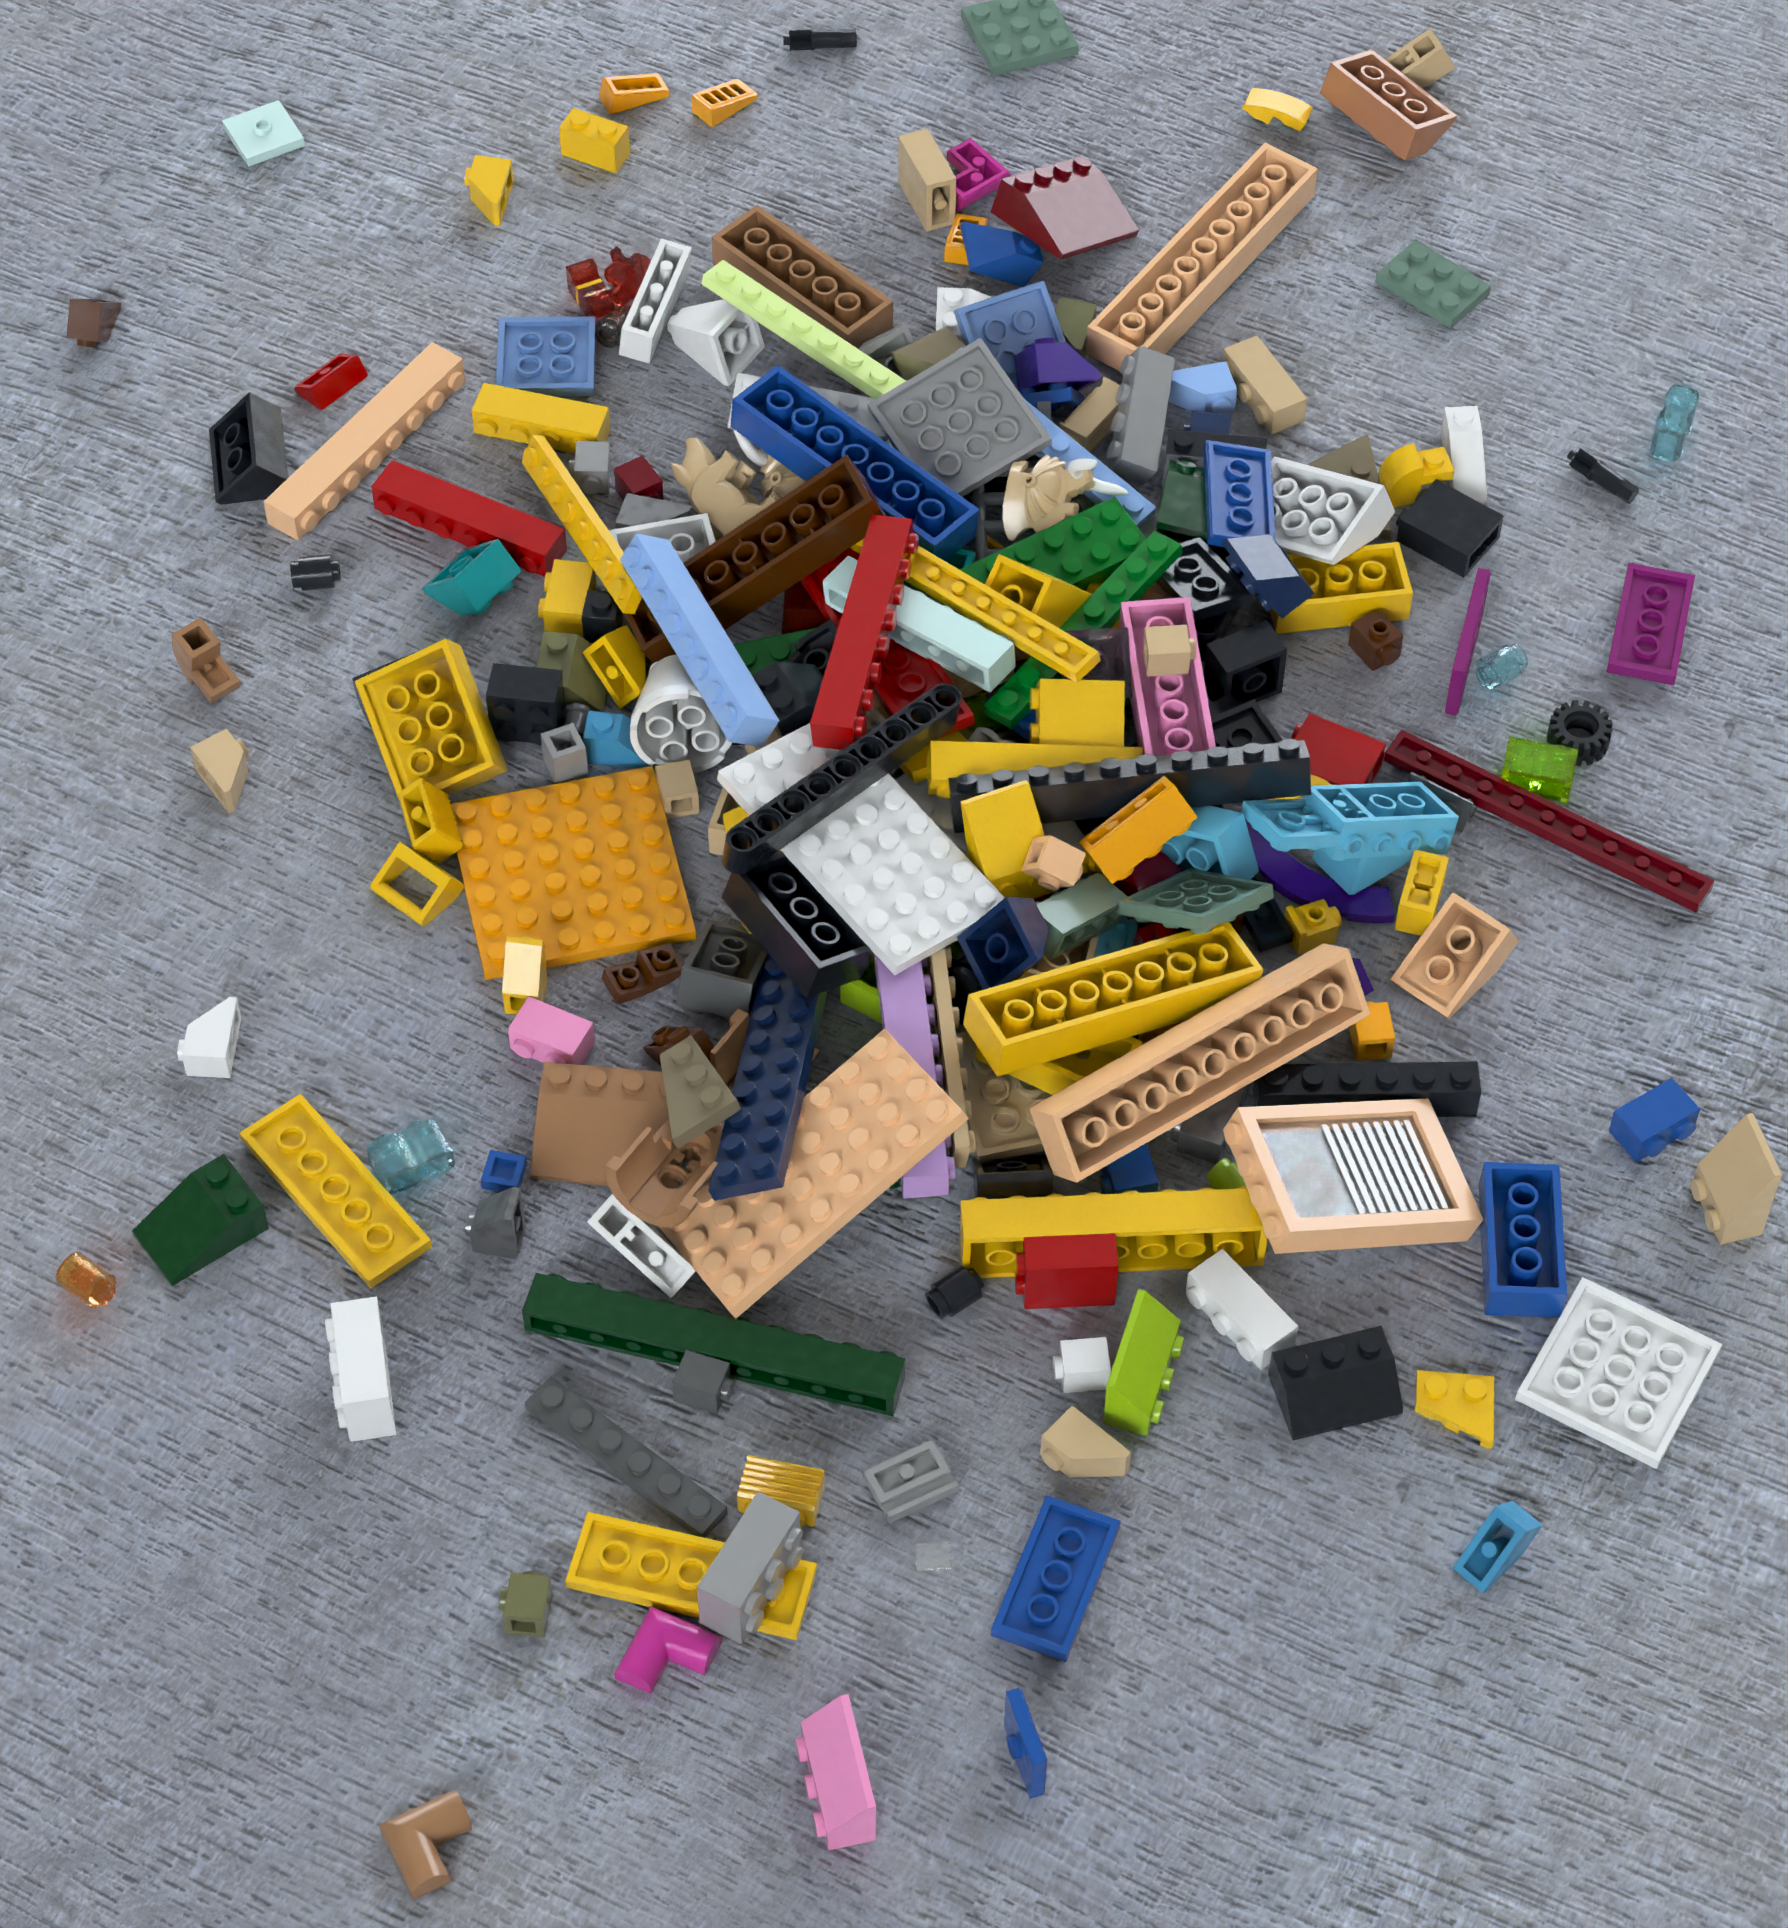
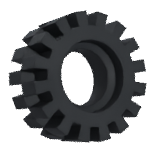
M1572 700L1571 707L1565 702L1561 704L1560 709L1557 707L1554 710L1549 723L1547 742H1549V750H1555L1554 756L1557 759L1563 755L1564 763L1569 764L1572 759L1575 760V766H1581L1582 760H1585L1587 765H1591L1594 759L1598 762L1602 759L1603 754L1606 755L1613 724L1611 719L1608 720L1609 714L1606 711L1600 713L1601 707L1596 704L1593 708H1590L1589 701L1584 700L1582 706L1579 705L1578 700ZM1581 728L1588 731L1592 736L1579 738L1571 735L1567 730Z

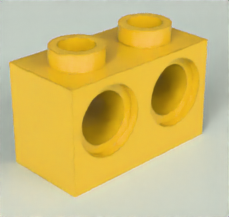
M1414 850L1399 902L1394 930L1422 936L1436 916L1449 857Z

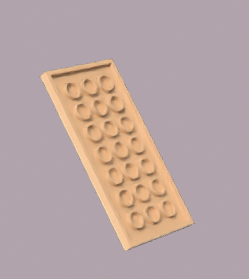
M884 1028L803 1098L785 1182L782 1188L714 1201L708 1191L710 1177L696 1194L695 1198L699 1199L698 1204L687 1219L677 1226H659V1228L683 1257L694 1267L693 1269L736 1319L969 1118Z

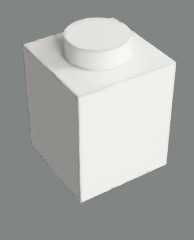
M1106 1337L1060 1341L1059 1356H1053V1372L1055 1379H1062L1063 1393L1106 1390L1111 1374Z

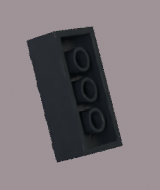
M782 851L773 854L745 874L731 873L721 898L806 998L863 977L873 951Z

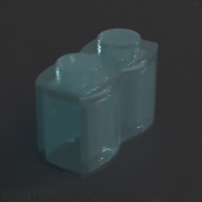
M1677 384L1669 388L1665 396L1663 409L1659 412L1656 419L1650 446L1651 456L1675 462L1680 458L1684 450L1686 437L1692 429L1699 400L1698 390Z
M435 1119L414 1121L401 1133L381 1135L366 1147L369 1164L380 1183L390 1194L407 1190L421 1180L438 1177L455 1166L453 1150Z

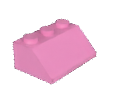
M849 1694L841 1695L801 1721V1737L795 1738L799 1762L807 1761L810 1773L804 1775L808 1800L816 1799L819 1811L812 1813L817 1838L825 1837L828 1851L876 1841V1804Z

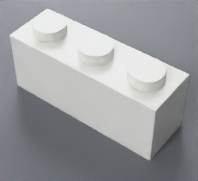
M1223 1249L1188 1273L1186 1296L1189 1302L1196 1309H1202L1211 1318L1215 1329L1221 1335H1227L1236 1344L1238 1352L1245 1360L1252 1361L1262 1370L1270 1364L1272 1352L1295 1346L1298 1325Z

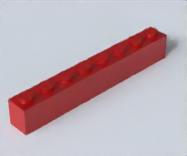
M871 515L810 721L813 747L844 750L866 733L867 718L865 714L866 711H871L873 708L874 684H879L881 680V658L888 656L890 643L888 634L889 631L894 632L897 622V612L895 609L897 605L901 606L903 603V581L910 578L912 567L910 557L911 554L916 555L918 550L919 535L913 532L912 519Z

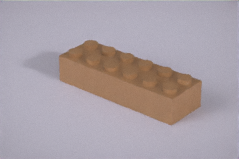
M754 206L712 236L714 266L722 260L726 261L857 349L863 342L893 329V301L760 206Z

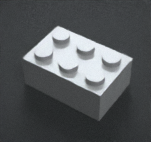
M760 1492L756 1493L697 1586L700 1624L740 1644L744 1642L749 1632L754 1634L758 1630L764 1617L763 1609L769 1600L774 1602L778 1598L784 1585L783 1577L789 1568L794 1570L802 1558L804 1548L801 1547L803 1530L800 1529L799 1511Z

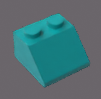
M499 539L465 548L432 578L422 590L425 594L460 616L472 613L480 615L493 605L491 599L497 594L501 595L514 586L515 582L513 579L522 570Z

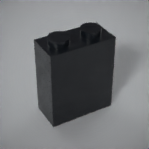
M1436 479L1427 489L1423 488L1418 493L1414 504L1409 509L1404 508L1399 514L1396 521V526H1398L1396 541L1464 578L1500 538L1504 515Z

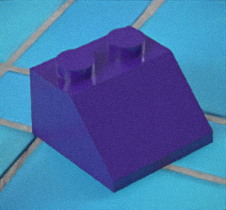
M1054 338L1036 339L1035 344L1024 346V351L1014 356L1018 390L1035 388L1036 392L1048 391L1049 385L1067 383L1068 387L1081 391L1101 380L1100 372L1067 342L1055 343Z

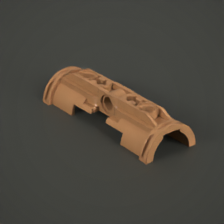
M737 1009L730 1017V1029L710 1051L711 1064L731 1092L733 1091L749 1025V1014L740 1009ZM817 1048L814 1049L811 1065L819 1056L820 1050ZM669 1118L654 1136L652 1135V1128L647 1126L621 1158L613 1155L605 1165L606 1181L613 1195L630 1213L647 1223L661 1227H673L683 1223L698 1204L699 1199L695 1198L696 1194L712 1176V1172L718 1164L715 1160L725 1120L677 1149L672 1140ZM684 1161H686V1162L690 1161V1162L688 1163V1165L686 1166V1170H684V1169H683ZM665 1179H674L681 1186L671 1189L665 1187L661 1182Z

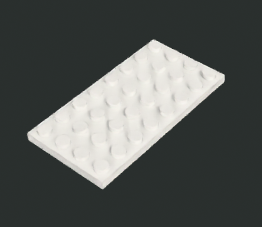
M809 723L719 770L717 781L746 813L751 815L843 750L813 747ZM889 773L781 849L785 856L894 976L957 941L959 935L1005 898Z

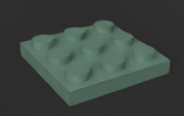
M991 0L961 8V18L993 76L1078 55L1079 45L1053 0Z
M1189 868L1120 900V915L1134 917L1137 922L1153 921L1163 923V926L1166 928L1182 927L1191 929V932L1195 934H1204L1211 932L1214 926L1234 921L1237 915L1245 911L1257 910L1260 904L1273 899V884Z

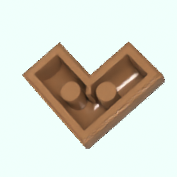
M455 1789L387 1820L379 1826L413 1900L451 1882V1878L436 1846L472 1830L466 1808Z

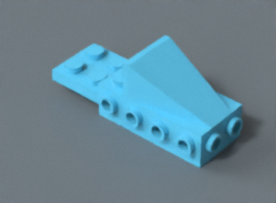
M1422 782L1311 786V795H1303L1301 799L1243 801L1240 811L1244 814V818L1251 824L1252 828L1267 839L1274 849L1288 852L1291 849L1305 848L1314 850L1312 859L1349 895H1355L1411 861L1414 850L1433 854H1447L1459 816Z

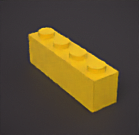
M483 383L471 410L473 429L476 434L529 444L532 435L544 436L552 449L576 453V441L606 442L611 430L609 407Z

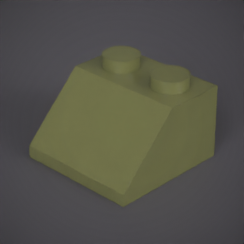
M543 631L536 667L562 670L565 706L580 703L588 706L592 711L604 712L608 691L582 653L592 644L578 634Z

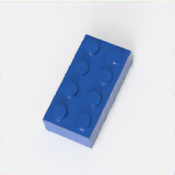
M1484 1162L1479 1181V1207L1484 1219L1480 1224L1485 1315L1559 1318L1567 1298L1560 1167L1558 1164Z

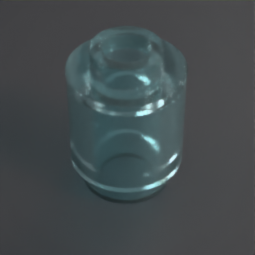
M1517 644L1503 645L1477 661L1476 677L1483 686L1496 690L1523 673L1524 668L1528 665L1527 656Z

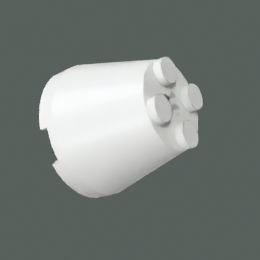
M677 654L665 657L650 666L649 675L630 720V739L637 755L650 766H653L654 763L662 765L672 761L678 762L690 759L693 773L705 771L720 763L725 758V753L732 742H729Z

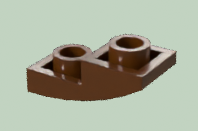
M671 943L638 951L636 961L604 969L602 980L618 1005L649 994L681 976L683 963Z

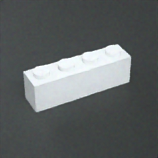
M661 238L622 326L619 355L650 364L689 274L692 247Z

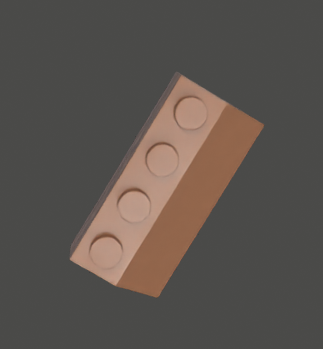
M1373 50L1331 62L1320 92L1323 97L1330 101L1332 106L1344 112L1355 124L1363 127L1372 134L1375 140L1382 142L1397 157L1405 161L1426 154L1457 119L1456 114Z

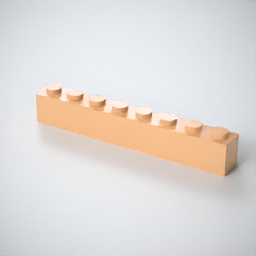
M433 342L429 344L264 500L267 523L297 541L307 532L312 531L329 511L334 510L350 491L358 487L362 479L371 471L376 470L385 457L398 449L402 441L409 434L417 430L433 411H437L454 391H458L465 382L463 359Z

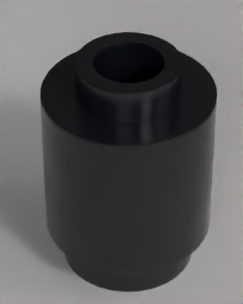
M331 554L299 557L298 561L290 562L293 588H301L302 591L335 588V581L341 580L339 560L333 561Z
M961 1265L933 1283L931 1290L925 1293L930 1307L939 1318L943 1319L947 1315L953 1317L982 1298L981 1289L984 1287V1283L973 1268L967 1270Z

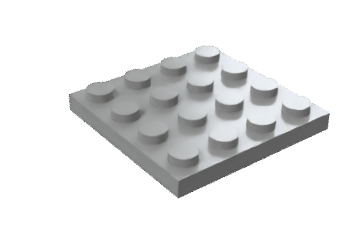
M981 338L867 404L869 412L897 451L961 497L1006 472L1014 462L1024 461L1052 444L1050 435Z

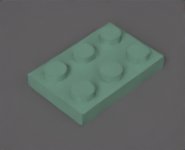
M1417 240L1413 241L1378 271L1375 280L1377 284L1450 329L1487 298L1491 290V285Z

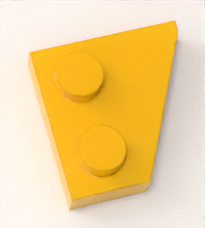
M1417 1370L1415 1377V1412L1430 1420L1440 1421L1444 1427L1457 1434L1463 1431L1480 1440V1446L1492 1449L1494 1443V1376Z

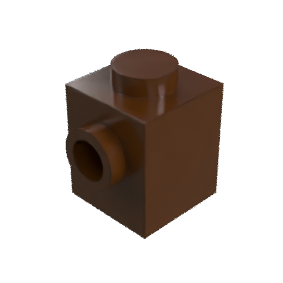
M1377 609L1351 623L1348 645L1374 671L1384 665H1391L1400 657L1403 634Z

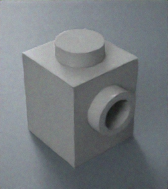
M576 441L575 460H569V473L583 493L609 494L611 474L609 442Z
M574 723L541 733L543 760L555 784L588 774L586 747Z

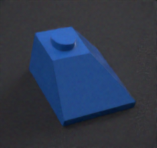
M962 222L960 225L971 272L1025 287L1044 262L1040 246L1023 234L968 222Z

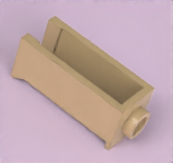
M1103 377L1102 385L1096 387L1064 423L1060 422L1059 428L1092 453L1113 431L1111 430V424L1118 411L1119 403L1116 402V394L1120 385Z

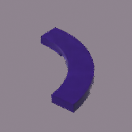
M1245 819L1259 872L1264 881L1273 884V889L1300 906L1324 899L1328 907L1335 906L1340 916L1348 917L1347 921L1394 923L1395 913L1389 887H1366L1355 895H1349L1334 880L1308 869L1288 852L1274 849L1270 842L1253 829L1251 824Z

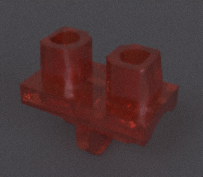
M616 246L610 251L612 263L603 272L608 283L613 285L607 291L608 298L622 308L630 300L634 301L651 263V259L640 253H634L629 258L625 257L621 249Z

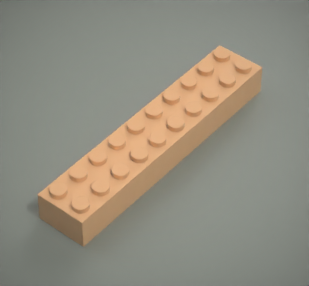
M1264 143L1087 326L1086 354L1120 371L1126 355H1131L1139 346L1166 354L1315 196L1318 168Z
M1323 943L1029 1108L1053 1175L1076 1183L1369 1016L1370 1011L1349 949Z

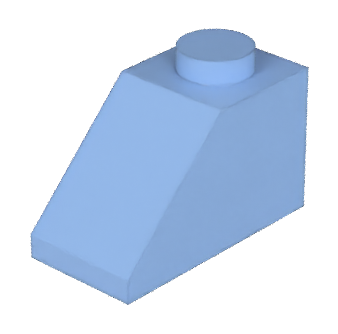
M1227 362L1173 371L1168 402L1190 412L1223 414L1235 412L1237 388Z

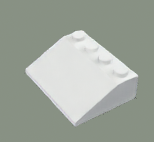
M1275 456L1271 461L1276 542L1286 552L1334 565L1378 537L1395 513L1384 485Z

